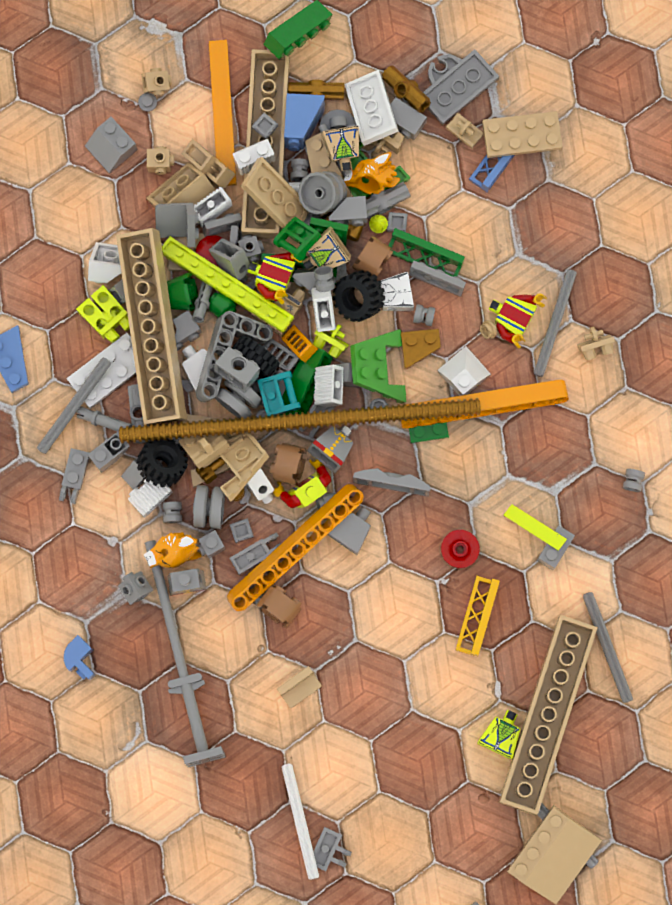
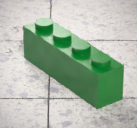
M315 0L269 32L263 45L280 60L285 55H291L295 48H301L309 38L311 40L315 38L319 31H325L331 24L329 21L333 14L318 0Z

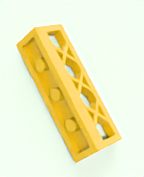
M476 576L456 651L476 657L479 656L499 586V580H490ZM479 581L490 584L488 592L483 595L477 589ZM487 595L486 601L484 602L482 597ZM480 599L484 608L476 614L472 604ZM475 617L479 624L478 629L470 633L467 622ZM470 636L473 642L472 650L460 647L462 640Z

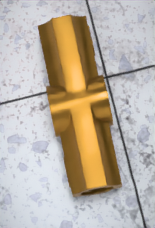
M389 66L384 70L382 74L383 80L394 89V93L398 98H404L419 113L424 112L430 106V98L419 89L416 81L406 78L394 66Z
M323 80L288 82V93L325 95V100H344V83H325Z

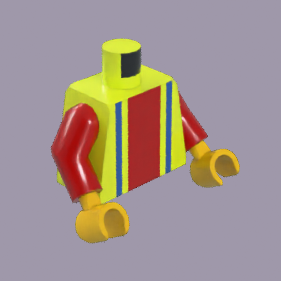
M290 252L265 256L262 265L251 262L247 272L257 276L255 286L264 299L284 304L283 297H288L285 291L295 269V262L293 261L296 260L299 263L302 261L295 259L294 255Z
M541 293L537 295H514L507 297L504 305L493 300L489 310L498 314L495 324L501 338L514 344L517 348H521L518 342L526 341L522 335L536 311V304L543 308L545 305L540 301L547 299V297Z
M311 459L309 460L316 472L289 491H285L281 482H277L278 487L274 488L273 491L275 497H280L290 508H304L327 492V486L331 483V477L324 464L319 460L314 462Z

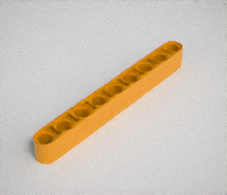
M553 380L425 401L424 404H427V402L433 404L434 401L436 403H439V401L445 403L446 400L448 402H451V400L457 402L459 399L460 401H463V399L469 401L471 398L473 400L478 398L480 400L481 413L480 415L474 414L471 416L468 414V416L462 415L461 417L456 415V417L450 416L449 418L444 416L437 419L434 417L429 419L427 417L425 420L422 418L417 420L415 418L413 421L402 419L401 427L405 429L415 428L417 426H427L436 423H446L567 402L569 397L565 380Z
M353 484L345 485L229 591L227 600L236 611H243L356 509L363 501V493ZM355 492V495L349 498L351 493ZM341 505V508L335 511L336 507ZM327 518L326 522L321 524V521ZM313 531L311 536L306 537L309 532ZM298 544L297 549L292 550V548ZM284 558L281 563H278L279 559ZM270 571L267 576H263L265 572ZM252 584H256L253 589H249ZM241 597V600L235 603V600Z

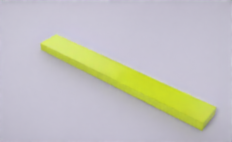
M171 236L162 245L163 256L280 332L284 333L293 321V315L270 300L264 299L262 295Z

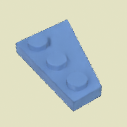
M18 325L0 334V373L11 393L29 384Z

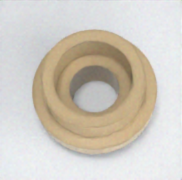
M486 320L480 326V332L484 338L492 339L497 335V327L490 320Z

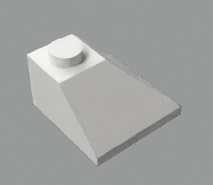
M96 242L89 259L88 281L108 283L121 274L118 246Z
M467 346L437 370L459 396L468 395L491 375Z

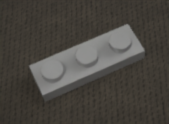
M413 261L409 271V276L460 297L464 291L466 282L461 278L452 277L440 269L428 267L423 262Z

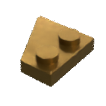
M439 329L401 332L405 370L441 348Z

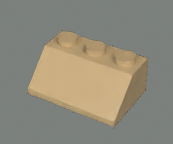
M188 162L146 199L154 208L157 204L193 203L197 205V202L213 193L215 188L204 173Z

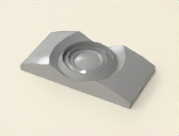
M376 468L358 471L353 475V483L429 497L430 486L411 474L400 475L382 472Z

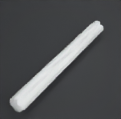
M285 764L281 768L307 876L310 880L319 877L293 765Z

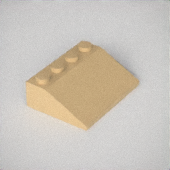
M553 805L509 866L507 872L543 897L557 904L602 840Z

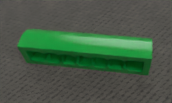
M318 348L306 363L301 359L299 360L291 380L301 409L286 412V415H289V413L294 415L295 412L307 414L314 400L315 368L330 365L333 357L325 350ZM285 389L282 397L284 405H288L290 402Z

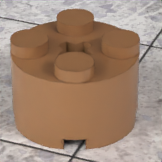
M371 236L352 268L356 271L364 270V272H371V276H378L383 269L380 266L381 263H386L393 251L390 250L391 247L376 237Z
M287 443L277 444L275 449L276 461L275 463L272 462L270 467V474H272L273 479L297 486L298 482L296 479H301L306 459H303L302 456L307 453L306 448Z
M270 586L256 606L257 608L263 607L261 611L277 624L281 621L284 623L282 627L288 628L301 611L300 606L302 603L294 597L289 598L286 596V591L280 586Z

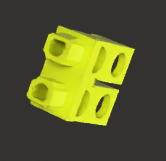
M102 285L91 295L96 305L88 298L76 310L103 339L106 338L111 343H114L120 337L115 331L119 325L125 331L130 329L128 314L107 288Z

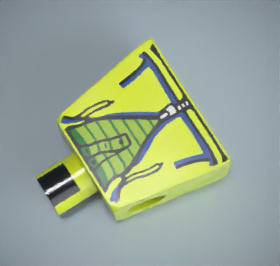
M507 710L503 720L494 717L477 744L511 760L521 729L513 725L518 714Z

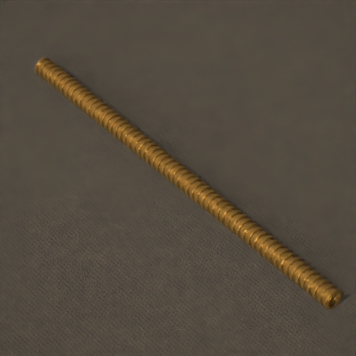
M471 398L469 401L466 399L460 401L459 399L457 402L454 400L448 402L446 400L445 403L442 401L436 403L434 401L433 404H430V402L424 404L422 402L420 405L418 403H415V405L410 403L408 406L406 404H403V406L397 404L395 407L394 405H391V407L385 405V407L379 406V408L373 406V408L367 407V409H364V407H361V409L355 408V410L349 408V410L343 409V411H340V409L334 411L333 409L331 412H328V410L322 412L320 410L319 413H316V411L310 413L308 411L307 414H304V412H301V414L295 412L294 415L292 413H289V415L283 413L282 416L280 414H277V416L271 414L269 417L268 415H265V417L259 415V417L253 416V418L247 416V418L241 417V419L235 417V419L229 418V420L223 418L222 420L216 419V421L213 419L210 421L204 420V422H201V420L195 422L194 420L192 423H189V421L183 423L182 421L180 424H177V422L171 424L169 422L168 425H165V423L159 425L157 423L156 426H153V424H150V426L144 424L143 427L141 425H138V427L132 425L130 428L129 426H126V428L120 426L119 439L121 444H124L125 441L127 443H130V441L136 443L138 440L139 442H142V440L148 442L150 439L151 441H154V439L160 441V439L166 440V438L172 440V438L178 439L181 437L184 439L191 436L196 438L197 436L203 437V435H206V437L212 435L213 437L215 434H218V436L224 434L225 436L227 433H230V435L236 433L238 435L239 432H242V434L248 432L250 434L251 431H254V433H257V431L263 433L264 430L266 432H269V430L275 432L276 429L278 431H281V429L287 431L289 428L290 430H293V428L299 430L301 427L302 429H305V427L311 429V427L317 428V426L323 428V426L329 427V425H332V427H335V425L341 426V424L347 426V424L353 425V423H356V425L362 423L364 425L365 422H368V424L374 422L376 424L377 421L389 423L390 420L392 422H395V420L401 422L402 419L413 421L415 418L417 420L420 418L425 420L427 417L429 419L432 417L437 419L444 416L447 418L450 416L456 417V415L459 417L462 415L468 416V414L473 416L474 414L480 415L481 407L478 398L475 400Z

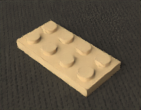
M557 111L485 119L482 121L487 158L562 150L563 148Z
M263 157L257 158L241 187L282 229L294 217L304 222L309 211L302 206L298 193Z

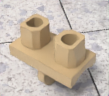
M459 113L446 126L447 130L471 149L484 135L481 130Z
M396 132L392 137L387 136L372 142L376 146L374 152L379 154L381 151L388 153L389 150H392L398 154L401 150L404 135Z
M593 326L589 328L590 333L584 335L585 340L589 341L577 344L585 359L591 360L596 358L594 348L601 347L603 355L613 353L612 343L615 340L614 336L611 337L610 334L602 336L604 335L603 330L596 331Z

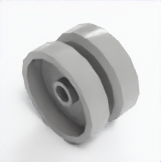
M336 172L310 173L303 178L299 185V200L302 206L310 213L334 212L347 197L346 183Z
M227 380L224 381V385L228 390L219 388L218 394L215 397L223 407L239 419L252 415L251 410L246 405L251 408H257L262 402L260 396L252 388L249 387L246 392H243Z
M197 485L193 503L194 527L204 528L209 516L211 529H221L224 516L225 494L220 487L215 486L212 490L211 498H209L208 486Z

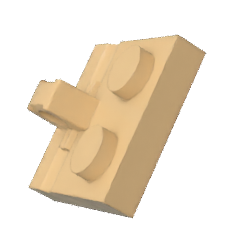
M215 434L213 437L212 435L208 437L206 435H203V437L197 436L196 438L191 436L190 438L185 437L179 440V443L198 469L230 447L222 434L221 436Z

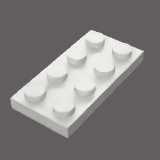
M379 70L344 84L356 125L359 126L360 139L364 146L399 132Z
M125 333L66 378L77 392L103 357L111 362L110 367L84 401L90 409L136 375L132 341L128 333Z

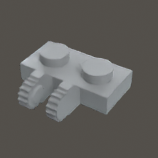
M324 827L313 851L317 868L326 871L330 861L346 867L347 863L345 861L336 859L333 855L335 850L340 851L346 856H351L352 852L338 846L342 835Z

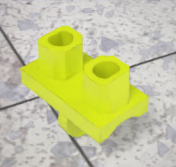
M340 324L336 326L335 330H331V333L327 331L318 332L317 330L314 333L316 337L313 344L320 349H323L326 342L332 344L328 353L335 358H338L349 347V344L341 340L344 339L346 334L340 331L342 328Z

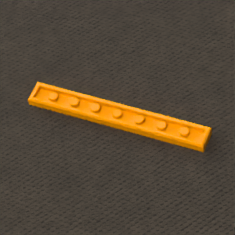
M227 40L209 41L216 158L236 174V166L232 154L235 151ZM236 175L227 186L237 185Z

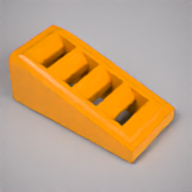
M295 325L281 338L298 358L305 363L318 350ZM298 336H300V337L297 339V341H296L294 344H292V342H293Z

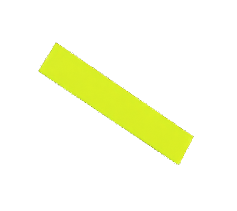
M513 504L504 513L505 517L558 551L567 540Z

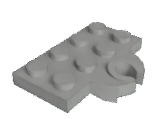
M475 49L461 61L451 54L438 56V62L446 67L443 71H438L433 62L429 66L428 79L431 86L423 93L430 98L431 104L427 109L442 125L499 79V75Z

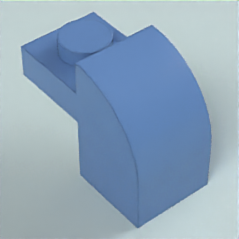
M79 635L66 647L64 663L70 672L77 667L76 673L83 680L86 677L91 680L96 674L83 660L93 649Z

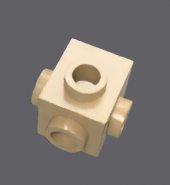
M152 68L150 72L141 74L144 93L153 92V95H163L164 91L170 89L171 76L168 75L167 71H162L161 68Z
M164 146L147 149L148 172H155L158 175L171 172V166H174V155H171L170 149H166Z

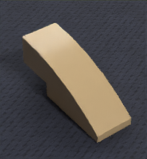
M193 139L181 153L223 189L226 188L236 175Z

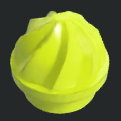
M374 215L369 221V227L374 233H383L388 227V221L383 215Z

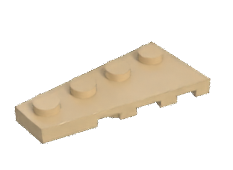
M321 133L305 140L311 173L332 171L336 172L344 180L337 162L330 161ZM346 186L347 197H353L349 186ZM322 213L320 217H324L329 213Z

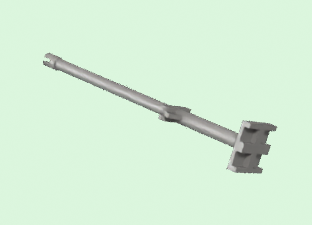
M155 540L145 542L146 552L156 545ZM160 565L152 567L179 678L168 682V687L170 688L168 691L169 694H183L197 753L183 756L186 766L192 767L225 758V752L221 746L208 749L194 694L196 689L205 685V681L200 673L188 674L162 568Z

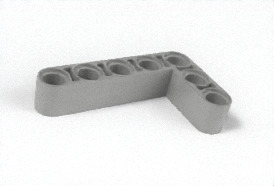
M227 311L217 318L196 389V397L199 401L208 402L217 396L222 376L214 372L215 362L217 361L214 353L221 356L228 347L231 348L234 336L240 338L242 335H245L262 345L273 336L270 326L232 311ZM224 318L230 321V325L225 323ZM242 324L247 327V332L242 329ZM259 331L263 332L264 338L259 335ZM219 335L224 337L225 343L220 341ZM209 370L214 372L215 378L209 375ZM204 388L209 390L210 396L204 393Z

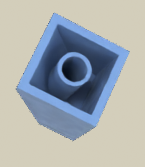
M287 93L284 131L285 148H288L290 151L304 149L306 146L305 140L311 137L325 111V95Z

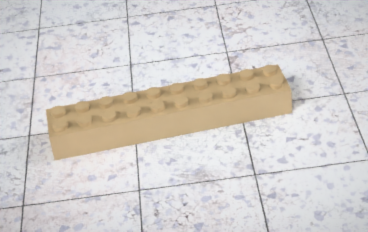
M252 49L246 148L265 140L252 129V125L263 113H266L278 123L276 130L267 138L275 155V161H271L270 165L283 178L285 156L284 131L290 55H285L279 60L270 50ZM247 172V173L244 175V180H245V178L247 177V175H248L249 172ZM244 190L242 237L252 235L257 238L274 239L280 232L281 227Z
M149 228L116 235L143 423L156 425L157 423L162 424L187 419L160 232Z
M563 615L558 617L498 803L535 816L538 815L598 627Z

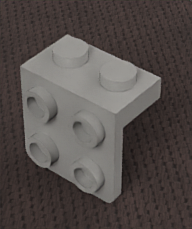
M157 204L155 206L156 230L160 232V238H169V236L187 237L188 247H195V239H199V230L195 228V224L199 223L198 212L194 211V204Z

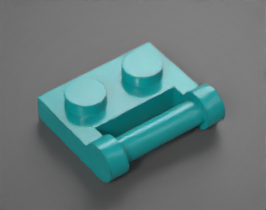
M291 371L257 380L268 417L271 414L276 416L277 414L301 409L300 402H297L293 388ZM284 380L290 402L288 405H284L278 381Z

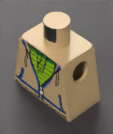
M359 126L321 132L330 161H339L341 172L352 170L351 159L359 157Z
M330 226L321 234L322 237L307 251L310 256L303 260V264L307 270L315 266L335 268L350 261L351 254Z

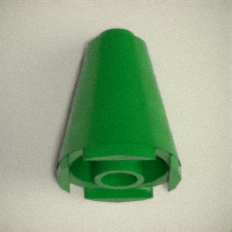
M185 273L167 281L171 309L195 310L194 303L198 298V290L195 279L190 278L191 273Z

